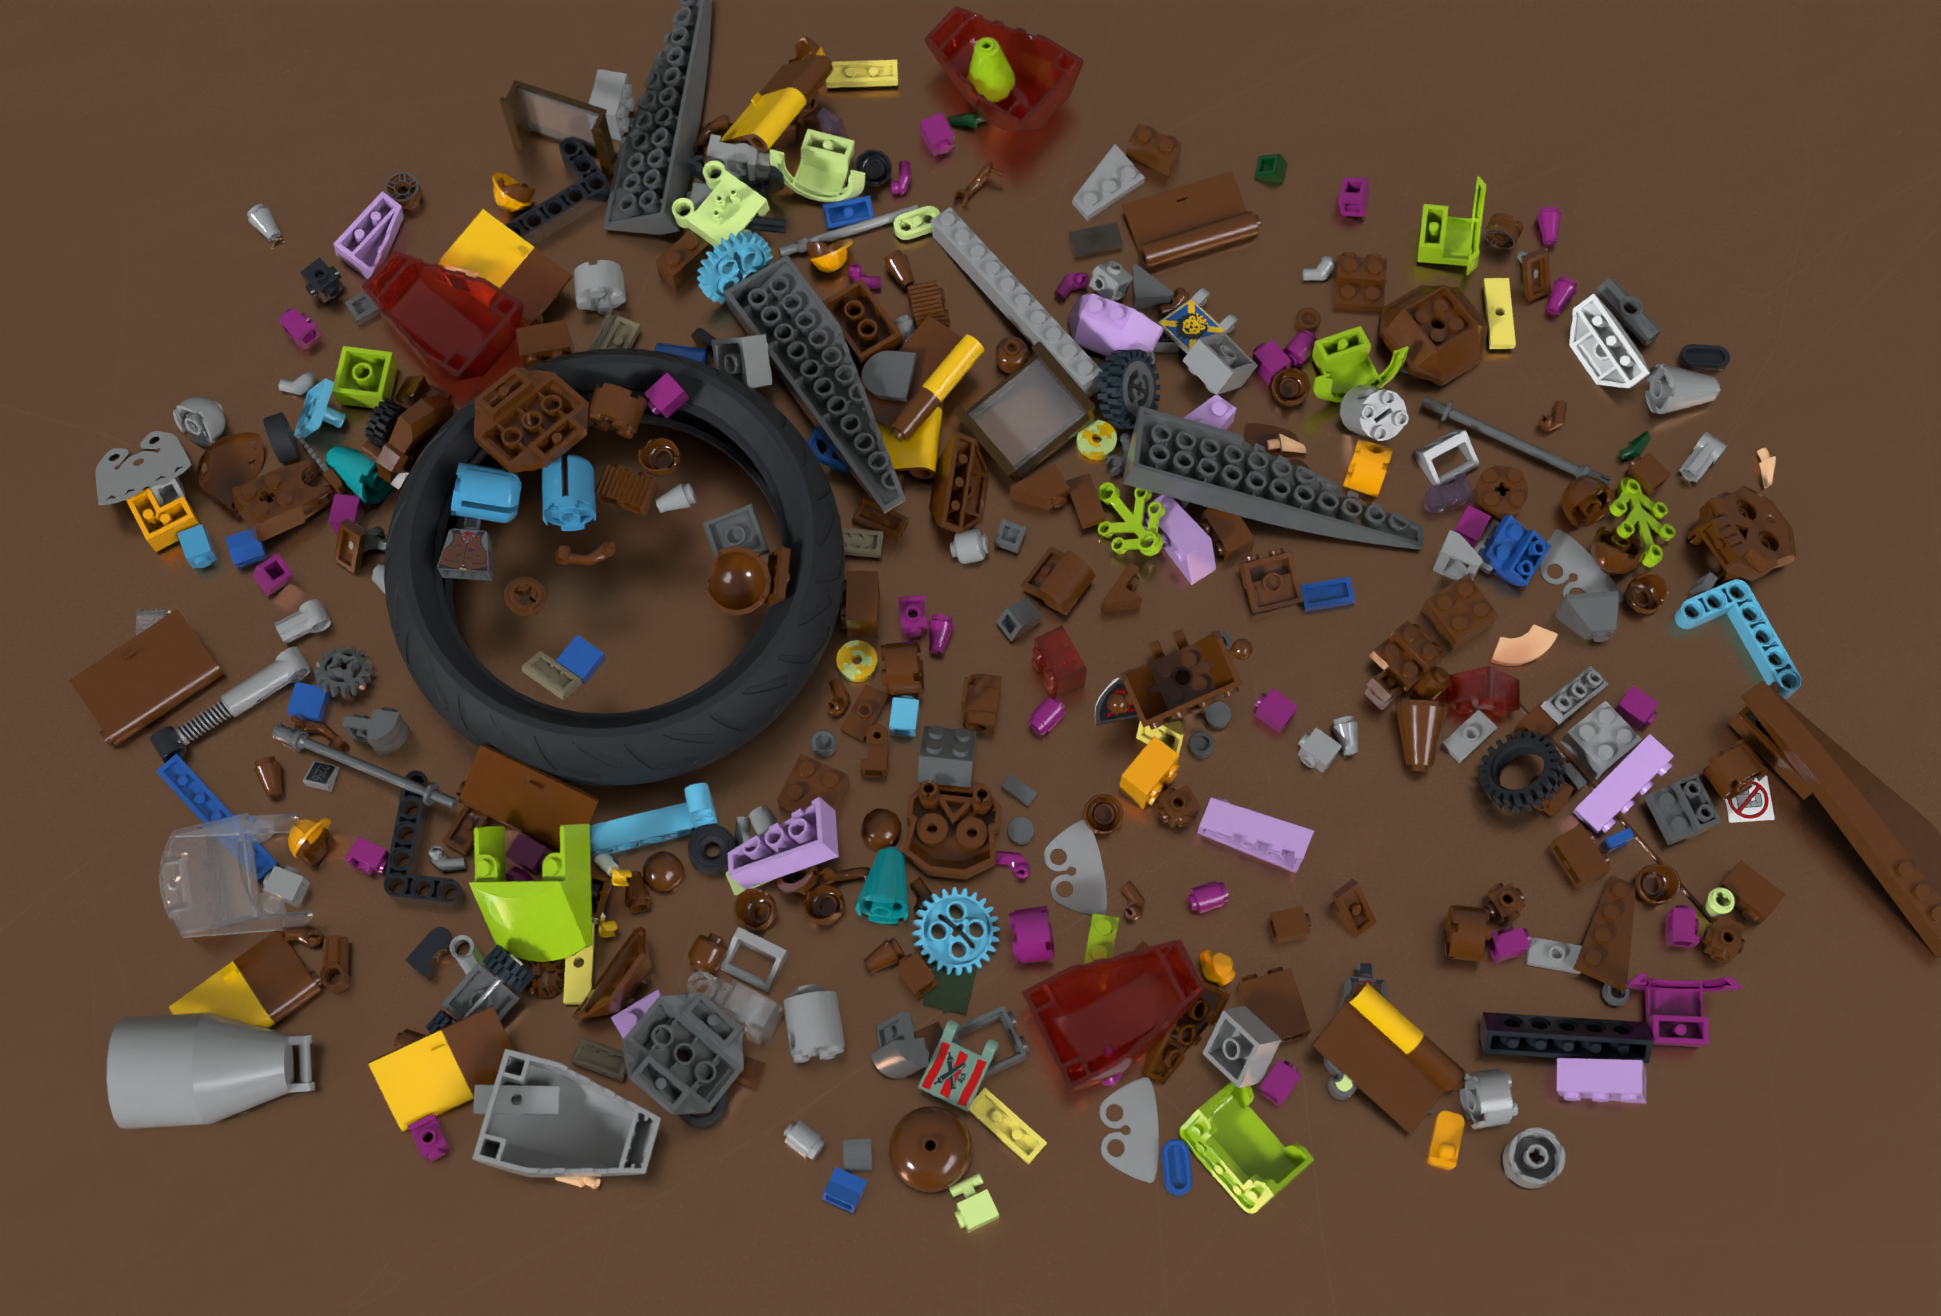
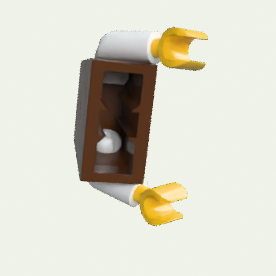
M593 853L591 857L592 921L598 925L600 937H614V930H617V924L615 920L605 921L606 916L603 910L612 886H629L626 877H631L632 873L630 870H620L618 866L619 861L612 858L609 854Z

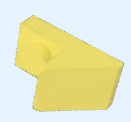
M1140 721L1137 739L1148 744L1155 736L1176 753H1180L1184 736L1182 721L1165 722L1166 724L1153 730L1150 729V726L1143 727Z

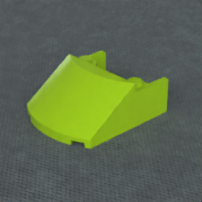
M560 825V853H552L545 857L542 866L543 881H506L505 827H475V882L468 883L496 945L499 944L517 958L538 962L566 959L575 956L576 953L584 948H589L592 945L590 825Z

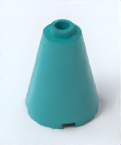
M337 445L328 451L326 455L327 466L362 501L368 504L370 502L378 504L391 493L394 486L378 476L377 464L362 454L360 450Z
M887 846L878 851L857 898L855 906L857 914L862 916V913L868 915V920L871 922L897 924L900 918H904L905 921L908 917L909 903L904 854L896 847Z

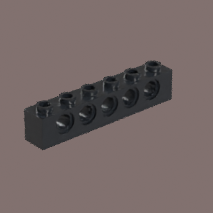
M1483 1012L1479 1033L1483 1053L1550 1058L1642 1060L1643 1063L1649 1064L1653 1046V1038L1647 1022Z

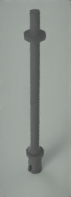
M1425 395L1421 405L1443 414L1442 421L1450 417L1575 475L1576 479L1591 476L1599 478L1606 485H1609L1612 478L1591 469V466L1588 464L1586 466H1578L1452 408L1454 402L1451 400L1448 405H1445Z
M279 723L273 730V739L287 743L297 751L304 748L417 793L423 796V802L428 806L436 801L455 808L458 803L457 798L440 792V786L436 782H431L428 786H425L309 739L308 733L301 729L297 731Z

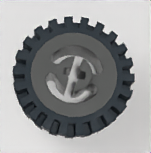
M1140 349L1111 352V355H1107L1105 358L1106 362H1103L1101 365L1104 372H1099L1098 377L1102 379V382H1097V388H1101L1102 392L1098 393L1097 397L1098 399H1103V402L1099 404L1100 410H1105L1103 413L1104 418H1108L1107 422L1115 428H1134L1140 406L1153 410L1158 408V405L1154 402L1160 400V395L1156 394V390H1160V384H1156L1159 374L1153 373L1157 367L1155 364H1151L1153 361L1151 356H1147L1148 353Z

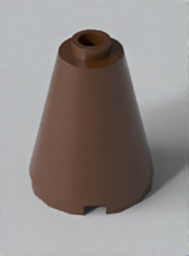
M1402 700L1396 701V712L1406 765L1412 766L1411 771L1427 772L1428 767H1433L1449 711V704L1444 702L1443 707H1438V701L1408 700L1407 705H1401Z

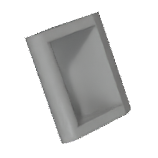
M1454 429L1413 451L1417 463L1432 485H1438L1439 487L1480 466L1466 430ZM1458 446L1468 461L1438 476L1431 459Z
M1449 530L1432 571L1455 580H1459L1468 574L1473 581L1483 560L1459 533ZM1463 563L1468 564L1469 567L1466 568V567L1463 565Z
M738 927L720 970L769 993L788 958L787 950ZM740 945L775 961L767 980L731 963Z

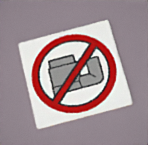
M1767 776L1761 781L1755 778L1751 783L1752 788L1731 800L1725 799L1730 823L1775 819Z

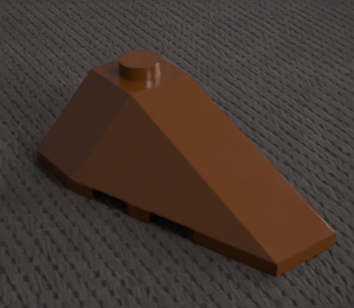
M1175 966L1162 992L1142 1074L1164 1084L1184 1061V1053L1192 1044L1197 1045L1202 1039L1200 1034L1208 1025L1213 1026L1219 1019L1230 994Z

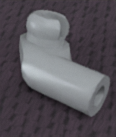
M1324 256L1316 268H1303V281L1326 280L1335 270L1336 261L1331 256Z
M308 371L295 381L282 378L279 382V390L303 395L315 386L317 376L313 372Z
M747 817L736 818L734 840L738 846L753 837L748 832L749 818Z
M439 845L429 848V861L439 871L448 872L466 869L465 856L450 858Z

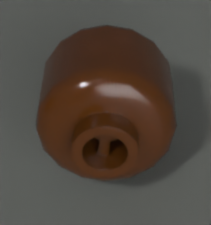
M1006 337L997 345L996 363L1002 371L1012 374L1027 362L1028 348L1020 338Z
M712 932L709 936L699 935L688 952V958L691 960L689 965L706 975L709 972H717L727 956V948L722 945L725 940Z

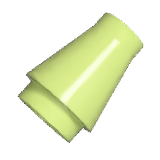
M1725 888L1711 890L1703 906L1704 913L1709 917H1715L1730 912L1735 904L1733 894Z

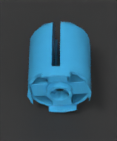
M568 455L567 476L563 457L560 456L551 465L542 468L543 521L547 526L548 522L561 526V531L585 529V523L590 522L593 518L596 521L593 467L585 458L577 455Z
M459 462L456 472L458 478H456L453 490L451 515L499 523L511 522L517 515L522 486L519 475L510 473L508 470Z

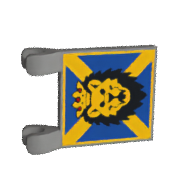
M1205 288L1200 289L1191 299L1157 323L1164 329L1163 332L1186 354H1188L1199 338L1220 332L1229 333L1234 329V324L1238 321L1234 315L1230 314L1218 324L1201 308V306L1206 304L1207 297L1210 295Z

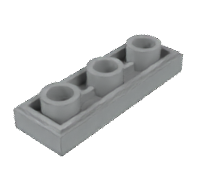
M1589 666L1544 701L1541 707L1560 725L1603 691L1609 684L1598 672Z
M475 1085L474 1114H486L494 1085ZM502 1085L494 1114L559 1115L560 1086ZM516 1096L522 1097V1102L519 1105L512 1104V1100Z

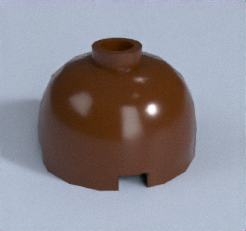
M1586 476L1575 479L1568 484L1562 495L1561 504L1563 512L1571 524L1580 527L1578 524L1585 522V525L1589 526L1602 519L1609 512L1608 505L1611 500L1615 501V496L1610 487L1602 480Z
M1606 527L1598 529L1593 539L1591 555L1601 571L1609 575L1624 574L1638 566L1646 549L1645 545L1641 548L1638 544L1639 538L1632 534L1629 538L1624 539L1618 535L1617 528L1613 527L1612 531H1605Z

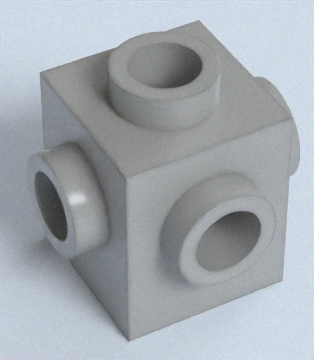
M1112 260L1095 267L1089 286L1099 296L1115 301L1126 296L1134 277L1125 271L1119 263Z

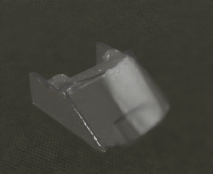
M244 813L171 832L160 861V890L167 915L180 930L179 934L183 938L279 931L283 927L306 926L313 917L312 910L286 912L284 900L280 895L270 892L259 893L253 843L266 842L274 833L290 832L293 825L300 819L299 813L249 816V813Z

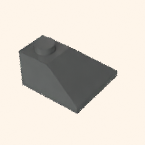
M1618 591L1566 594L1555 611V617L1584 640L1593 639L1594 642L1607 641L1617 629Z

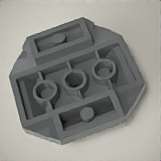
M701 992L659 996L622 1040L628 1078L670 1114L708 1113L744 1069L743 1029ZM678 1049L686 1053V1062H682L677 1058L676 1052Z

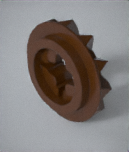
M519 577L509 582L506 586L503 599L506 609L509 608L514 616L518 614L527 618L530 615L537 616L545 608L547 592L544 586L536 579ZM530 590L529 599L531 602L527 600L525 603L520 604L521 597L519 595L524 596Z
M560 960L528 962L527 968L535 975L526 986V989L532 995L539 998H549L558 994L563 989L565 966ZM542 966L547 973L552 972V975L548 976V986H546L542 979H535L541 975Z

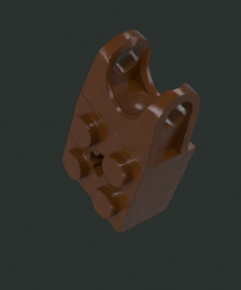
M304 460L278 468L232 488L235 507L258 542L267 540L305 523L306 518L325 508L333 501L336 492L332 486L320 485L311 487L306 485L319 473V466L314 460ZM308 468H312L308 472L303 473Z

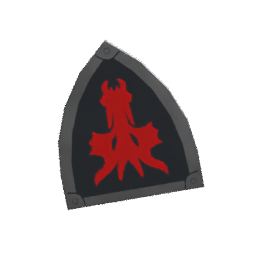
M1122 678L1113 679L1100 695L1095 706V725L1139 717L1133 703L1129 704L1128 709L1122 714H1115L1108 707V699L1112 694H1128Z

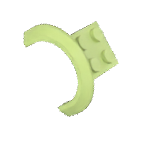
M808 129L801 146V161L795 178L785 166V153L770 149L771 166H775L784 175L785 184L790 189L806 198L821 202L848 200L858 196L865 186V173L855 170L850 172L854 160V140ZM848 178V186L844 188L846 180Z

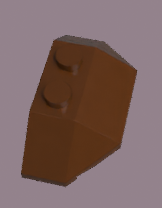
M956 431L952 434L937 460L929 510L938 526L961 534L982 520L989 472L984 457L978 448L980 447L978 440Z
M641 926L633 930L575 1011L572 1018L580 1020L615 1014L632 1004L634 998L631 996L637 988L640 990L649 980L647 973L652 968L646 929Z

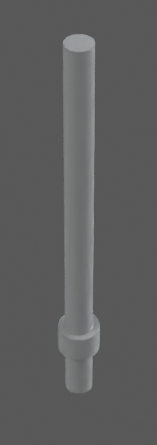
M916 204L810 238H806V236L796 239L794 243L778 247L781 257L798 251L800 253L807 252L806 243L808 241H834L892 223L899 215L919 209Z

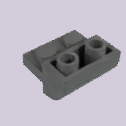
M382 707V710L373 709L371 719L363 714H354L353 717L344 716L342 724L354 742L369 743L377 755H387L401 748L407 740L410 730L398 710L390 707Z
M1697 774L1676 781L1671 786L1644 797L1668 845L1695 837L1721 822Z
M910 1011L899 1012L876 1026L879 1049L871 1053V1058L881 1073L890 1078L901 1079L929 1065V1051L925 1045L924 1038H914L915 1027L910 1017Z

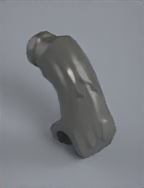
M1123 433L1120 436L1124 454L1120 457L1111 455L1106 461V466H1116L1110 471L1113 476L1119 475L1125 469L1132 439L1130 433Z

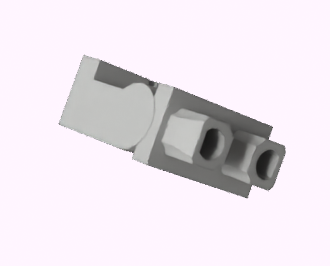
M711 134L706 155L707 163L713 160L721 162L725 170L739 180L759 181L769 178L768 173H771L770 153L760 152L752 145L750 146L746 143H738L736 145L721 142V136Z

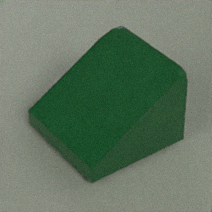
M1281 154L1259 156L1254 177L1260 180L1284 183L1287 162Z

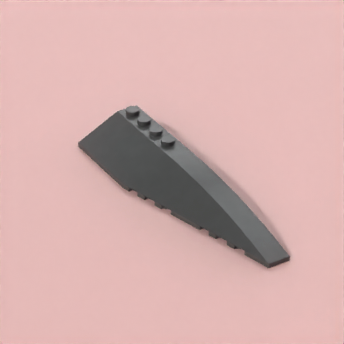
M712 0L679 1L682 6L677 13H674L671 20L674 25L671 32L666 33L664 37V49L662 52H658L644 85L647 88L646 92L642 97H639L636 104L638 111L635 118H630L627 137H622L619 145L603 228L606 230L657 235L680 231L681 226L676 222L672 212V205L677 199L686 198L691 172L687 167L686 160L694 157V144L697 142L709 57Z
M786 255L724 291L728 308L747 334H766L770 366L814 426L818 428L836 455L880 510L885 514L905 502V495L893 468L841 327L789 256Z
M1142 406L1138 409L1126 460L1123 484L1299 531L1386 546L1419 550L1423 548L1424 526L1396 512L1390 514L1381 508L1382 505L1374 501L1370 504L1358 498V493L1352 490L1346 492L1337 487L1338 483L1302 465L1296 467L1290 464L1287 458L1281 455L1276 457L1264 451L1265 447L1257 443L1252 445L1244 441V437L1235 432Z

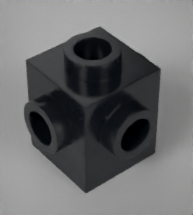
M320 257L300 272L306 283L305 289L313 298L318 296L323 303L335 298L344 289L339 280L342 278L340 273L334 266L329 268Z

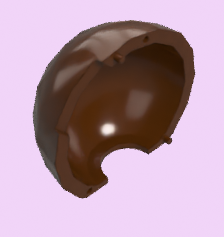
M732 546L720 549L717 552L704 595L714 608L725 614L742 615L753 612L764 603L770 592L771 577L768 566L758 553L749 548Z

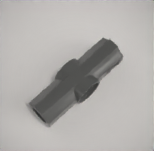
M1613 277L1605 280L1596 289V295L1611 309L1620 325L1627 327L1644 346L1649 345L1661 334L1662 329L1642 309L1643 306L1640 299L1629 296ZM1624 309L1630 310L1632 314L1627 313Z

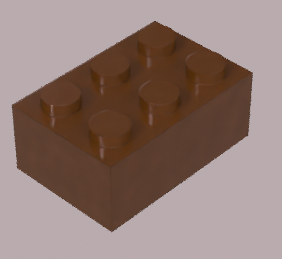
M862 278L822 301L839 323L852 360L860 372H862L865 363L873 355L882 351H898L903 346L902 333Z

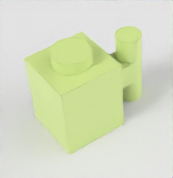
M979 1173L949 1187L953 1197L963 1193L966 1198L957 1203L958 1211L954 1212L959 1226L961 1228L966 1226L968 1233L999 1218V1213L988 1190L986 1189L978 1194L975 1192L974 1187L983 1184Z

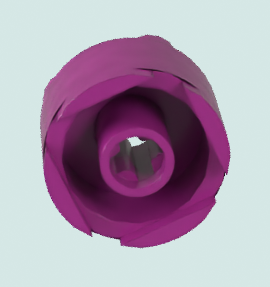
M1047 905L1017 909L1013 913H1009L1010 927L1013 929L1014 936L1017 937V939H1012L1013 952L1016 955L1017 962L1021 961L1022 964L1055 959L1053 954L1055 950L1052 926L1047 918L1049 916Z

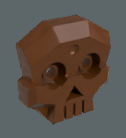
M441 394L422 398L398 417L389 442L383 448L370 439L362 445L360 452L377 464L378 476L400 490L423 449L437 431L458 410L453 403Z
M1745 485L1734 493L1724 492L1706 502L1699 510L1698 525L1687 535L1688 539L1696 535L1690 541L1694 545H1700L1704 540L1718 559L1724 570L1717 574V580L1719 581L1725 576V579L1720 582L1721 585L1736 580L1738 577H1743L1752 582L1765 576L1773 568L1787 566L1797 558L1792 527L1772 500Z
M928 780L922 782L920 789L909 796L907 823L910 826L902 853L905 858L928 876L966 880L996 864L994 835L1000 829L1002 806L991 795L990 789L984 783L971 782V787L936 784L933 780H931V783H928ZM950 808H958L959 810L953 815ZM930 826H934L937 828V831L929 833L927 829ZM973 830L977 835L971 838L967 835L968 831Z

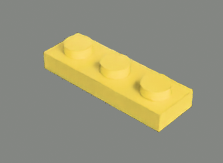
M897 60L832 62L833 72L826 80V88L898 86Z
M986 1088L973 1100L968 1111L1028 1165L1047 1145L1044 1139Z

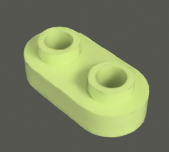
M925 206L901 214L894 221V232L898 238L903 240L931 233V223H926L925 221L932 220L941 213L933 206ZM904 227L910 228V230L904 231L902 229Z

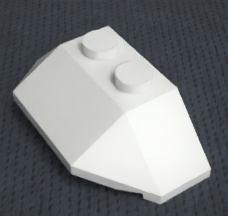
M1592 294L1573 308L1569 345L1597 385L1630 389L1651 374L1639 350L1615 316L1595 294Z

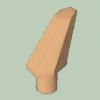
M1279 434L1276 439L1266 441L1268 450L1280 448L1281 452L1307 453L1304 444L1282 434Z
M1762 448L1757 451V454L1762 461L1759 463L1763 486L1766 489L1773 483L1776 457H1771L1767 448Z
M555 1177L557 1181L579 1187L588 1185L594 1189L598 1188L601 1182L597 1177Z

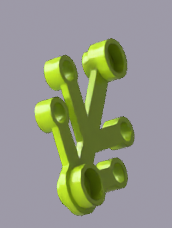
M1625 477L1619 482L1617 487L1619 497L1609 506V509L1614 516L1620 517L1628 509L1627 502L1630 503L1632 510L1625 521L1617 527V533L1620 537L1627 539L1635 532L1634 525L1637 524L1643 545L1646 547L1641 563L1646 567L1652 568L1662 560L1663 551L1658 545L1654 544L1649 527L1663 541L1672 539L1676 535V531L1672 525H1662L1656 520H1660L1668 514L1667 506L1662 502L1655 504L1642 493L1641 486L1636 480ZM1641 504L1651 512V515L1642 509Z
M1110 482L1102 484L1097 492L1099 499L1107 505H1112L1125 522H1102L1098 526V533L1105 538H1110L1115 533H1135L1139 537L1138 539L1128 540L1116 537L1111 543V548L1118 554H1124L1127 550L1139 549L1146 556L1157 554L1163 546V538L1158 533L1159 519L1165 514V507L1158 501H1154L1148 506L1150 517L1146 530L1143 526L1145 505L1151 499L1152 492L1140 488L1135 489L1134 496L1136 499L1134 513H1132L1120 499V490ZM1159 507V510L1154 513V510ZM1109 526L1108 531L1104 533L1105 528ZM1122 543V546L1117 549L1118 545Z

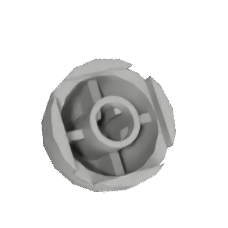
M191 396L176 406L177 408L173 411L175 422L182 433L188 431L193 436L189 440L201 447L210 446L223 434L226 424L223 408L217 401L204 396Z

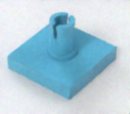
M325 378L308 390L293 436L299 433L304 439L320 428L322 421L337 428L342 426L346 414L327 407L335 382Z

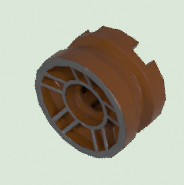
M397 172L392 174L385 183L386 194L402 206V211L403 209H409L410 211L420 204L422 190L416 177L411 173Z
M1495 213L1485 229L1484 238L1488 243L1499 249H1513L1517 244L1518 237L1522 233V223L1519 220L1517 222L1512 220L1514 216L1509 214Z

